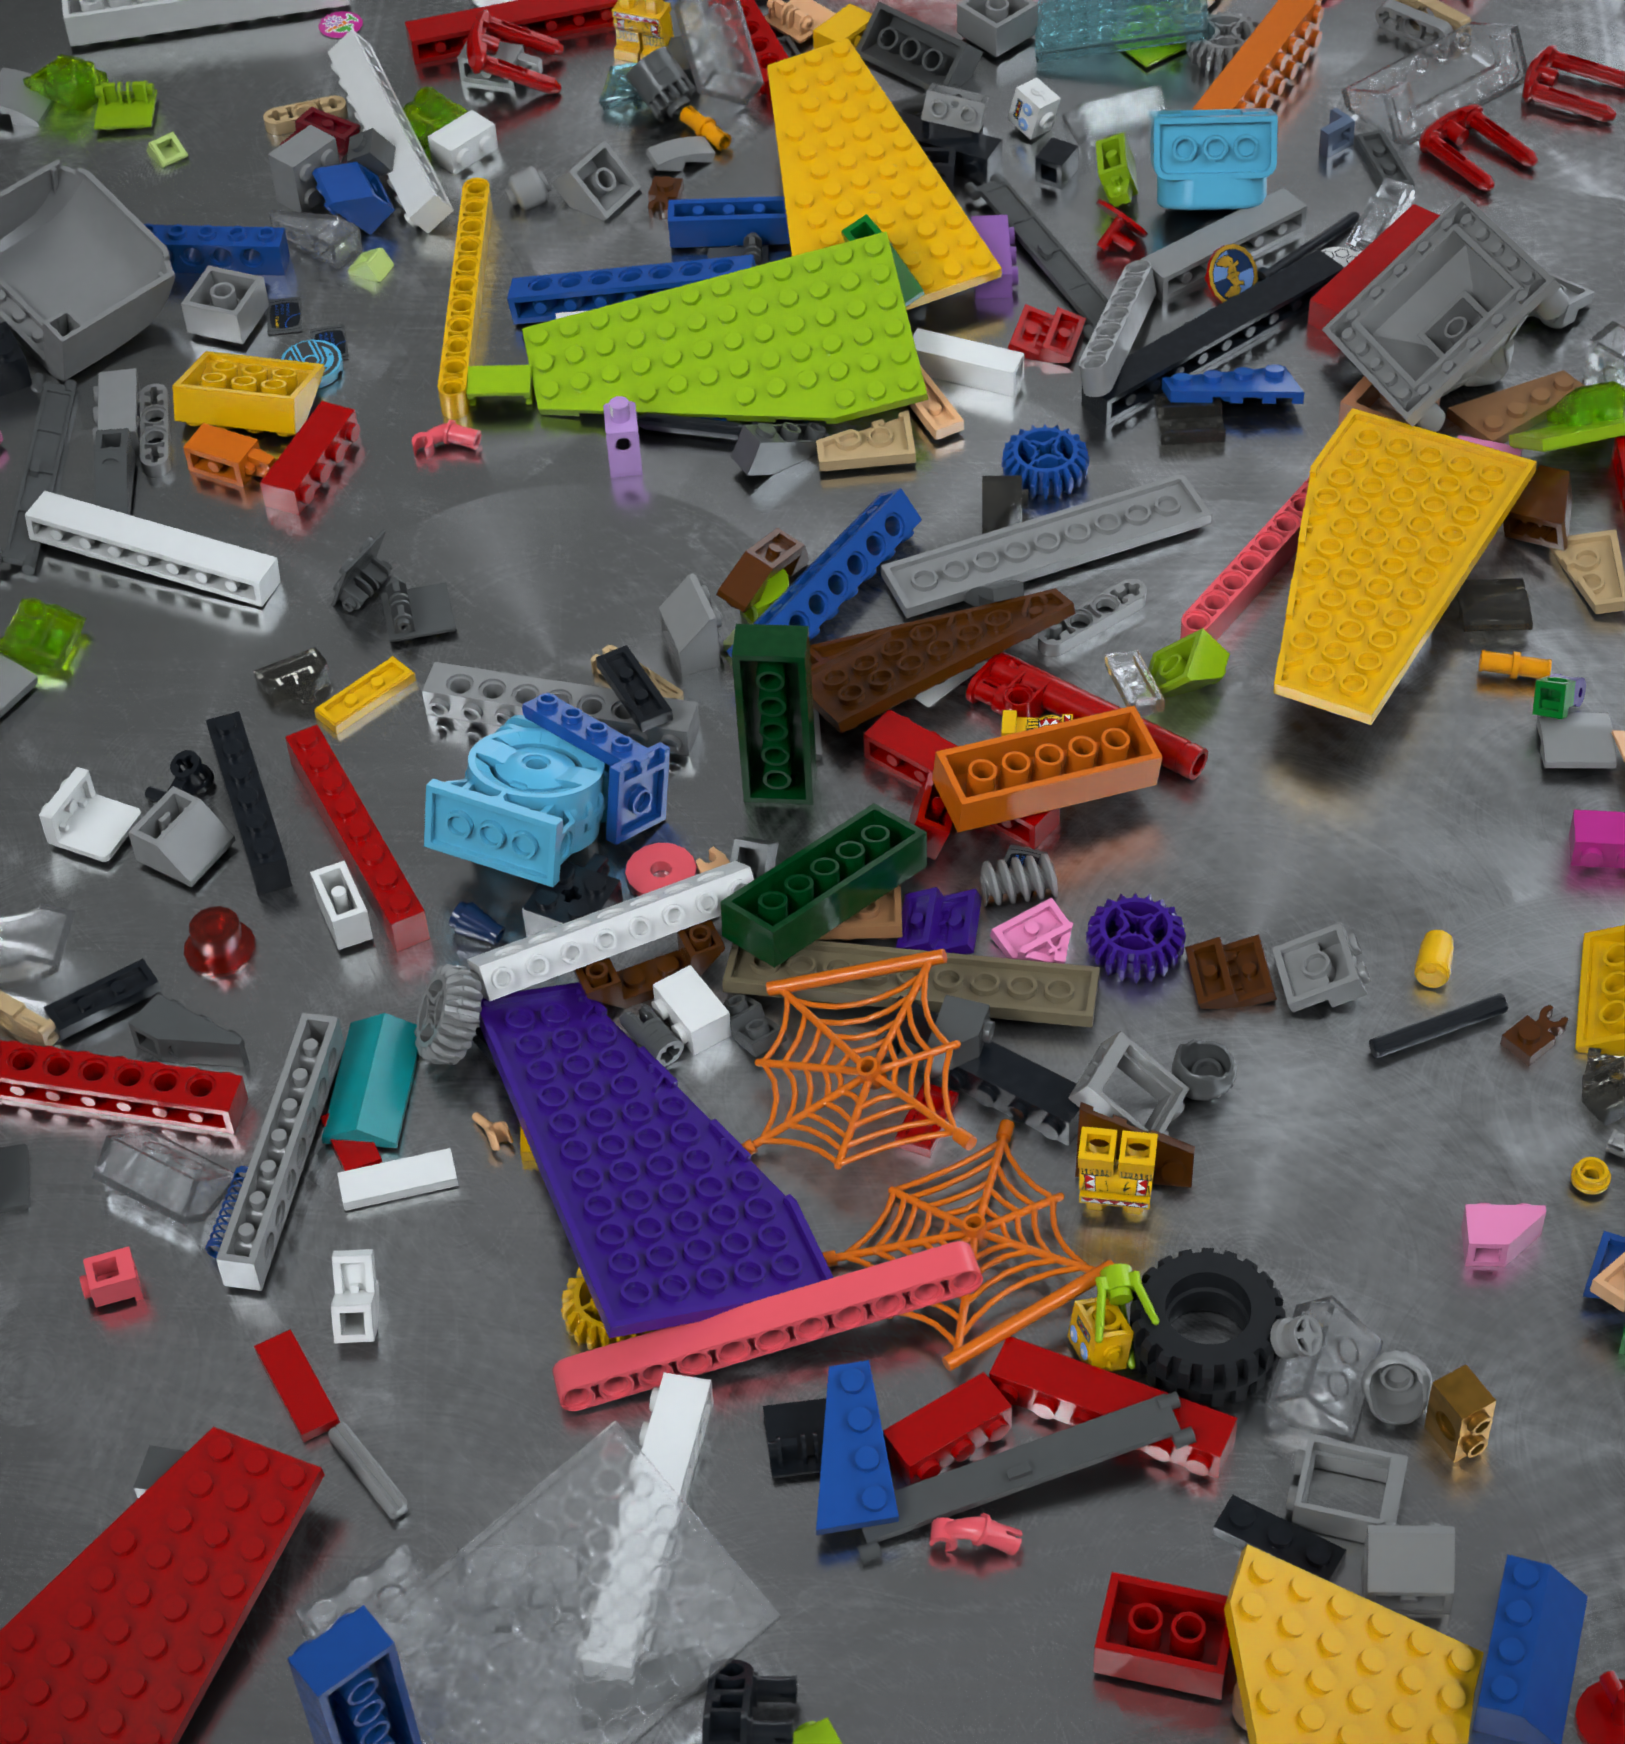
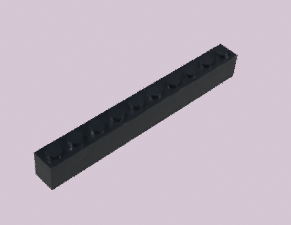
M1320 249L1302 257L1297 262L1279 270L1272 276L1256 283L1247 290L1209 309L1204 314L1186 322L1179 328L1127 356L1112 390L1106 395L1100 397L1086 396L1082 386L1081 406L1105 425L1112 423L1163 394L1162 378L1173 377L1176 373L1196 375L1309 311L1310 299L1344 267Z

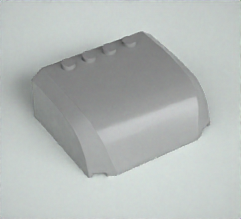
M56 159L0 191V323L7 322L14 337L55 379L65 381L115 351L148 327L162 311L169 298L175 279L168 248L90 171L80 167L77 170L62 165L61 160Z

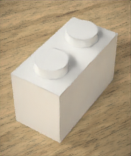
M470 110L428 136L431 160L453 175L498 148L495 124L473 110Z
M345 861L311 871L310 874L317 903L338 950L373 939L367 909Z
M691 965L653 984L654 1001L651 1002L653 1011L662 1021L666 1020L671 1027V1031L686 1045L694 1056L731 1036L730 1012Z

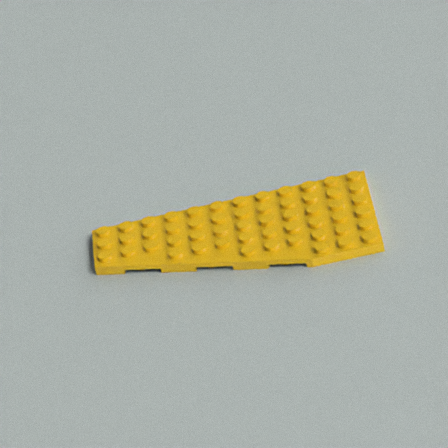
M848 38L767 65L792 256L845 243L841 231L867 214L882 232L887 231L889 242L924 290L925 294L908 305L906 311L1002 277L1001 266Z
M1352 408L1310 467L1305 507L1303 508L1293 578L1291 579L1281 649L1274 680V694L1372 725L1535 474L1537 461L1420 427H1412L1403 422Z

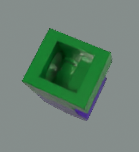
M1554 673L1536 680L1532 714L1557 719L1567 718L1569 707H1580L1583 703L1586 692L1585 678L1568 677Z

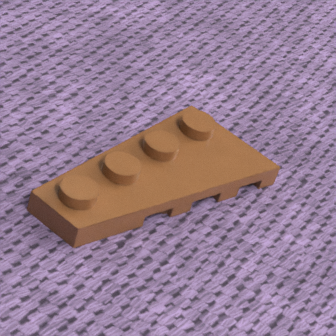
M1562 370L1448 407L1446 417L1473 438L1504 444L1509 441V435L1525 432L1583 398L1586 386Z
M901 884L817 940L841 939L849 941L868 938L882 940L902 938Z

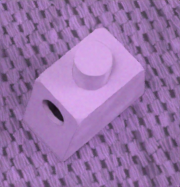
M623 396L614 397L603 406L610 476L615 478L643 475L635 402L628 401ZM627 438L629 440V448L626 450L618 449V439Z

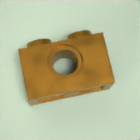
M1465 1364L1432 1382L1424 1427L1453 1463L1466 1456L1469 1458L1475 1457L1488 1445L1497 1400Z

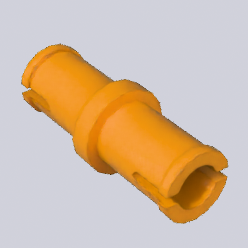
M689 105V108L686 106L681 111L680 121L693 129L696 136H705L707 141L719 151H722V149L726 150L732 141L731 135L720 129L714 119L709 116L705 117L691 105Z
M1482 649L1478 670L1481 672L1507 674L1511 679H1517L1518 676L1540 679L1550 675L1552 660L1521 656V652L1513 651V654Z

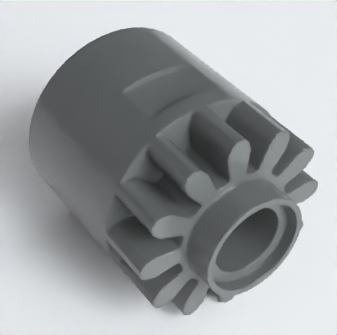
M665 46L645 56L626 75L628 81L657 119L661 116L665 117L667 114L672 118L681 113L686 106L688 107L691 104L689 98L696 91L686 73Z

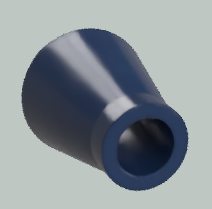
M461 901L455 907L449 920V927L455 929V934L487 942L493 946H497L500 943L506 929L473 902L466 903Z

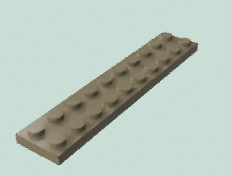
M816 940L774 968L732 942L722 980L723 992L769 996L766 990V983L769 981L927 951ZM946 953L947 963L934 965L929 971L927 1001L929 1010L935 1013L940 1012L945 996L950 995L990 1005V1018L1093 1027L1100 967ZM921 968L791 993L796 998L831 1003L857 1002L878 996L902 985L918 975ZM912 986L885 1000L866 1006L888 1008L895 1003L900 995L903 997L908 995ZM921 986L914 1002L922 1006ZM782 995L769 996V997L784 998Z

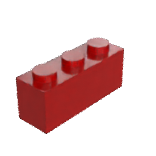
M982 1372L884 1429L883 1435L888 1460L908 1486L937 1476L942 1469L955 1461L962 1462L968 1459L982 1445L989 1441L996 1442L1003 1438L1009 1429L1012 1428V1406L986 1373Z

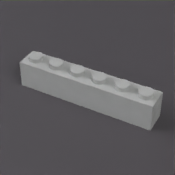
M1283 187L1267 195L1260 205L1253 208L1240 209L1140 259L1152 263L1156 286L1155 297L1164 302L1204 282L1208 261L1213 252L1222 245L1237 244L1244 247L1253 257L1304 231L1306 227L1307 205Z

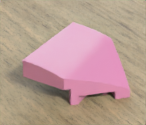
M1051 897L993 928L990 937L1009 959L1065 964L1073 922H1069Z

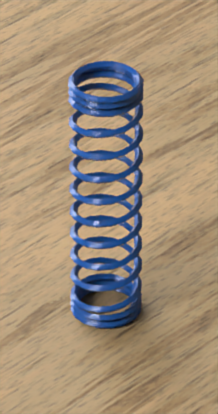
M248 1166L236 1168L233 1175L234 1179L231 1180V1186L227 1191L228 1194L225 1196L222 1209L219 1211V1217L216 1218V1224L213 1226V1232L210 1234V1240L207 1241L205 1250L214 1258H217L218 1252L210 1246H217L219 1248L222 1242L214 1240L223 1241V1237L218 1235L217 1232H226L220 1225H228L229 1223L223 1217L231 1218V1214L226 1209L233 1210L234 1207L228 1202L237 1201L232 1194L239 1195V1191L234 1187L242 1186L240 1182L243 1183L245 1177H242L239 1173H246Z

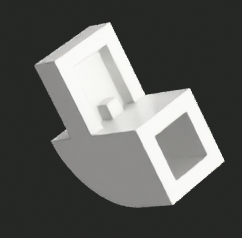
M373 1249L334 1251L332 1254L335 1295L331 1304L334 1343L374 1342L379 1319V1281L376 1280Z

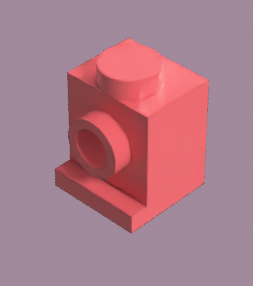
M129 1246L83 1259L86 1275L79 1276L84 1298H93L96 1308L135 1297L136 1301L144 1299L137 1268Z

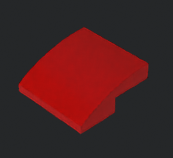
M1025 304L1007 349L1024 353V358L1048 363H1070L1086 318L1060 307H1057L1055 314L1052 315Z

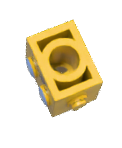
M1097 1297L1074 1301L1067 1337L1081 1362L1106 1371L1126 1369L1134 1332L1118 1305L1110 1304L1109 1299L1106 1298L1103 1341L1097 1343L1095 1341Z

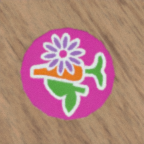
M334 12L321 19L319 31L327 37L343 38L351 29L357 33L363 26V20L353 12Z

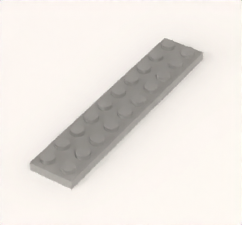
M1181 473L881 565V576L905 617L910 618L964 601L966 592L975 587L1005 580L1029 581L1209 525L1212 521V513L1185 474Z

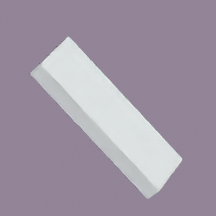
M451 1148L337 1173L345 1211L459 1186Z

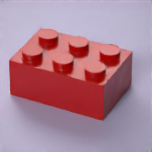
M1111 1572L1094 1647L1093 1672L1221 1700L1231 1654V1644L1224 1612L1228 1596Z

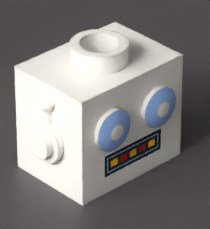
M1035 78L1016 87L1007 119L1032 140L1052 130L1061 98L1041 80Z

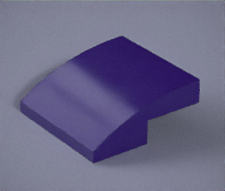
M938 887L905 894L902 909V938L897 939L896 948L924 951L944 948L946 953H974L982 896L976 888L943 896Z

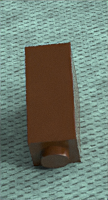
M1543 465L1536 469L1535 474L1503 522L1505 537L1563 551L1566 550L1568 547L1573 500L1570 471Z

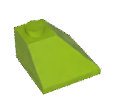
M1202 628L1154 652L1148 669L1164 699L1199 690L1209 684L1218 683L1226 673L1225 668L1230 653ZM1146 676L1137 699L1141 705L1159 701Z

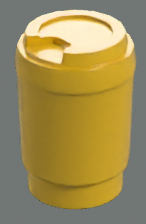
M1431 930L1425 934L1421 942L1415 964V977L1423 986L1437 988L1449 980L1454 952V940L1449 933L1442 930Z

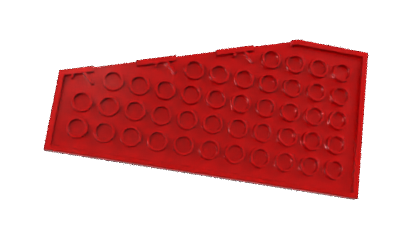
M213 1426L0 1630V1744H178L324 1478L323 1469Z

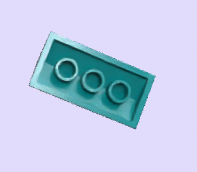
M387 1013L350 1023L328 1110L330 1114L321 1138L322 1144H331V1139L374 1142L376 1147L397 1148L419 1056L418 1048L415 1044L417 1036L414 1033L417 1024Z

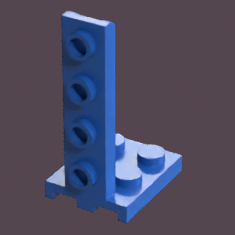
M548 692L522 704V713L525 718L610 766L606 840L617 845L666 820L670 747L659 742L647 748Z

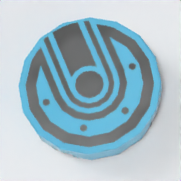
M325 340L299 342L284 352L281 358L283 360L325 364V371L319 388L333 383L338 378V373L342 372L344 367L341 351L334 344Z

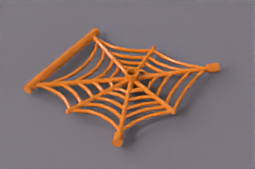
M944 948L766 983V990L769 996L782 995L784 997V1013L782 1026L773 1045L762 1059L758 1058L754 1062L757 1067H763L769 1077L774 1100L770 1118L760 1137L753 1141L748 1139L741 1144L751 1156L757 1153V1148L763 1144H787L814 1151L832 1162L836 1170H840L842 1166L865 1157L924 1140L952 1136L953 1141L966 1150H971L975 1147L977 1138L964 1128L957 1127L951 1112L948 1094V1073L953 1050L960 1048L961 1043L958 1040L949 1042L934 1024L927 1001L928 977L931 967L947 963V954ZM921 968L918 975L902 985L878 996L857 1002L818 1003L796 998L791 993ZM912 986L908 995L890 1007L865 1017L846 1020L819 1019L807 1008L833 1010L858 1008L885 1000ZM921 986V1002L924 1016L932 1032L943 1044L934 1048H930L920 1037L913 1020L912 1004ZM791 1003L802 1014L800 1027L782 1060H772L770 1058L776 1052L787 1030ZM901 1007L895 1020L873 1031L857 1035L835 1034L827 1026H848L867 1023L888 1015ZM906 1015L908 1026L915 1041L924 1050L922 1052L913 1054L904 1042L900 1027ZM808 1019L817 1027L813 1043L801 1062L789 1061L802 1039ZM889 1030L885 1038L868 1046L852 1049L843 1041H859L878 1036ZM823 1033L831 1040L829 1047L820 1064L808 1063L816 1051ZM896 1035L899 1045L907 1057L898 1059L892 1043ZM835 1046L845 1053V1056L837 1065H827ZM880 1047L875 1057L865 1056L861 1058L858 1055ZM889 1051L892 1062L881 1065L886 1053ZM946 1053L942 1071V1095L948 1121L936 1114L930 1095V1073L934 1056ZM849 1059H851L855 1064H857L856 1067H850L845 1065L847 1064ZM927 1059L924 1072V1096L927 1106L914 1098V1079L918 1062ZM912 1064L907 1093L898 1087L897 1076L899 1068ZM770 1068L783 1069L790 1080L792 1100L784 1122L771 1129L776 1119L780 1097L777 1079ZM791 1070H801L804 1072L807 1081V1100L804 1110L793 1116L797 1106L798 1087L796 1078ZM810 1071L822 1072L826 1083L824 1097L812 1104L814 1086ZM892 1071V1082L887 1079L886 1072ZM829 1073H834L838 1079L837 1089L831 1092L832 1082ZM842 1074L856 1075L857 1077L844 1084ZM863 1083L859 1096L851 1092L852 1089ZM884 1086L892 1092L878 1095L866 1101L870 1089L875 1090ZM843 1095L850 1097L856 1103L852 1116L832 1102ZM901 1098L908 1103L882 1110L859 1120L863 1109L880 1101ZM825 1106L838 1112L849 1123L846 1132L831 1121L815 1114V1112ZM915 1108L929 1118L899 1124L852 1140L857 1128L897 1112ZM808 1117L829 1127L840 1135L843 1141L840 1145L829 1135L815 1128L797 1123ZM937 1124L945 1130L892 1141L845 1158L849 1148L905 1129ZM789 1128L809 1132L828 1142L838 1151V1154L835 1157L824 1149L807 1142L774 1137Z
M1009 1119L1000 1121L996 1134L997 1141L980 1151L924 1177L896 1187H889L888 1192L890 1196L884 1211L860 1240L845 1252L836 1253L835 1250L822 1252L828 1267L838 1266V1262L848 1260L868 1268L874 1265L869 1261L861 1259V1257L877 1255L891 1261L896 1258L887 1254L888 1252L900 1251L908 1256L914 1254L909 1248L924 1246L928 1250L934 1248L931 1244L939 1243L940 1245L948 1244L947 1241L958 1239L971 1245L977 1261L1003 1249L1012 1248L1017 1250L1004 1253L984 1263L980 1267L982 1274L987 1269L1007 1259L1028 1254L1042 1258L1006 1269L983 1283L972 1294L957 1297L961 1300L959 1314L942 1303L931 1305L957 1320L955 1338L937 1321L925 1315L912 1311L897 1315L916 1319L934 1327L953 1345V1351L942 1357V1362L949 1372L1095 1287V1278L1100 1276V1271L1114 1264L1109 1259L1097 1267L1088 1265L1068 1247L1059 1231L1056 1216L1057 1203L1064 1200L1065 1196L1061 1192L1057 1194L1050 1193L1036 1184L1020 1168L1008 1146L1015 1127L1014 1122ZM996 1149L994 1157L966 1173L911 1195L904 1192V1190L951 1173ZM1004 1152L1017 1174L1031 1188L1045 1196V1199L1034 1202L1018 1192L1007 1180L1000 1165ZM991 1166L987 1180L975 1187L931 1203H926L919 1199L962 1182ZM997 1173L1004 1186L1017 1199L1028 1206L1019 1209L1003 1199L993 1189ZM984 1189L982 1197L964 1207L946 1212L937 1208L961 1200ZM991 1195L1012 1212L1001 1217L995 1214L988 1207ZM895 1197L901 1199L897 1216L888 1232L876 1246L859 1249L881 1227L890 1213ZM906 1203L911 1204L912 1209L908 1222L897 1242L886 1244L893 1236L903 1217ZM979 1206L977 1213L969 1214L963 1220L955 1217ZM1050 1206V1221L1054 1236L1063 1251L1072 1259L1052 1253L1044 1243L1038 1227V1210ZM918 1208L925 1211V1224L919 1237L905 1240L913 1226ZM985 1214L993 1220L986 1223ZM1031 1214L1032 1230L1035 1240L1041 1249L1028 1245L1022 1233L1021 1217ZM932 1215L944 1221V1227L939 1234L926 1236L931 1226ZM1015 1220V1232L1019 1241L1011 1239L1006 1227L1007 1223ZM950 1224L962 1229L958 1231L948 1232L950 1229ZM1000 1227L1003 1236L989 1231ZM989 1241L997 1243V1245L990 1246L977 1253V1250L985 1248L989 1244ZM1056 1263L1066 1266L1030 1276L1007 1287L985 1303L966 1323L969 1305L986 1289L1005 1277L1031 1267ZM1077 1271L1085 1273L963 1345L964 1337L976 1321L994 1304L1010 1293L1033 1282L1055 1275Z

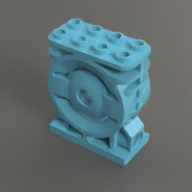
M514 715L495 733L482 738L471 748L464 779L446 782L432 779L426 785L424 847L554 887L560 880V865L571 854L583 850L594 842L599 834L601 823L607 821L610 766L528 720L524 715Z

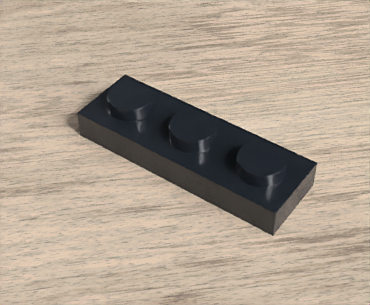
M627 645L596 657L597 668L641 732L673 720L672 709Z
M142 958L43 1008L46 1017L54 1022L56 1026L55 1031L63 1040L160 992L161 987L159 981Z
M1233 1494L1213 1526V1535L1241 1549H1244L1247 1544L1329 1582L1333 1581L1346 1556V1549Z

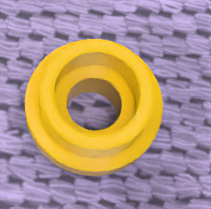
M1583 1158L1572 1168L1571 1182L1576 1189L1585 1194H1600L1610 1185V1171L1605 1162L1599 1158Z

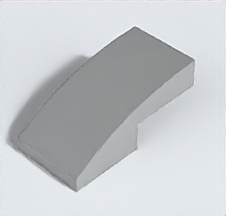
M705 136L676 138L647 148L646 155L656 170L683 172L686 162L712 163L715 151Z

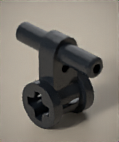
M192 750L182 751L171 761L170 770L175 778L169 789L165 791L149 786L145 790V798L158 802L172 786L191 795L201 794L207 791L213 784L214 773L207 765L202 764V760L196 752ZM180 765L185 768L184 771L180 768Z

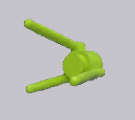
M1122 1263L1109 1265L1100 1271V1276L1095 1278L1097 1287L1095 1341L1097 1343L1103 1341L1106 1298L1109 1299L1110 1304L1118 1305L1129 1323L1126 1304L1133 1300V1292L1136 1291L1152 1324H1159L1160 1320L1142 1285L1139 1271H1132L1130 1265ZM1131 1344L1127 1362L1129 1369L1136 1367L1133 1344Z

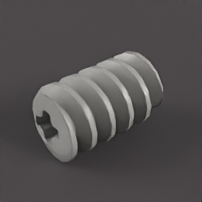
M1045 853L1040 855L1038 865L1032 855L1026 856L1024 866L1018 857H1012L1009 868L1004 859H998L995 870L990 861H984L982 864L980 884L985 907H987L989 896H993L997 906L1001 905L1003 894H1007L1012 904L1016 902L1017 893L1019 892L1022 893L1026 902H1030L1031 893L1034 890L1040 900H1044L1046 889L1051 890L1054 898L1058 897L1054 864Z

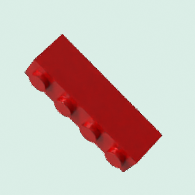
M325 401L319 403L261 480L260 485L265 506L295 515L301 514L307 504L312 502L315 493L321 485L327 482L330 473L337 463L343 460L351 444L357 441L360 434V425L357 422L355 409Z

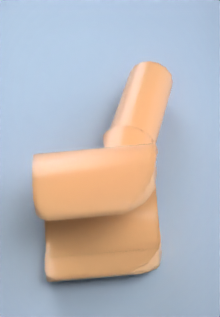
M479 1112L473 1113L472 1120L484 1128L492 1150H500L499 1143L509 1141L513 1143L508 1124L505 1121L493 1123Z

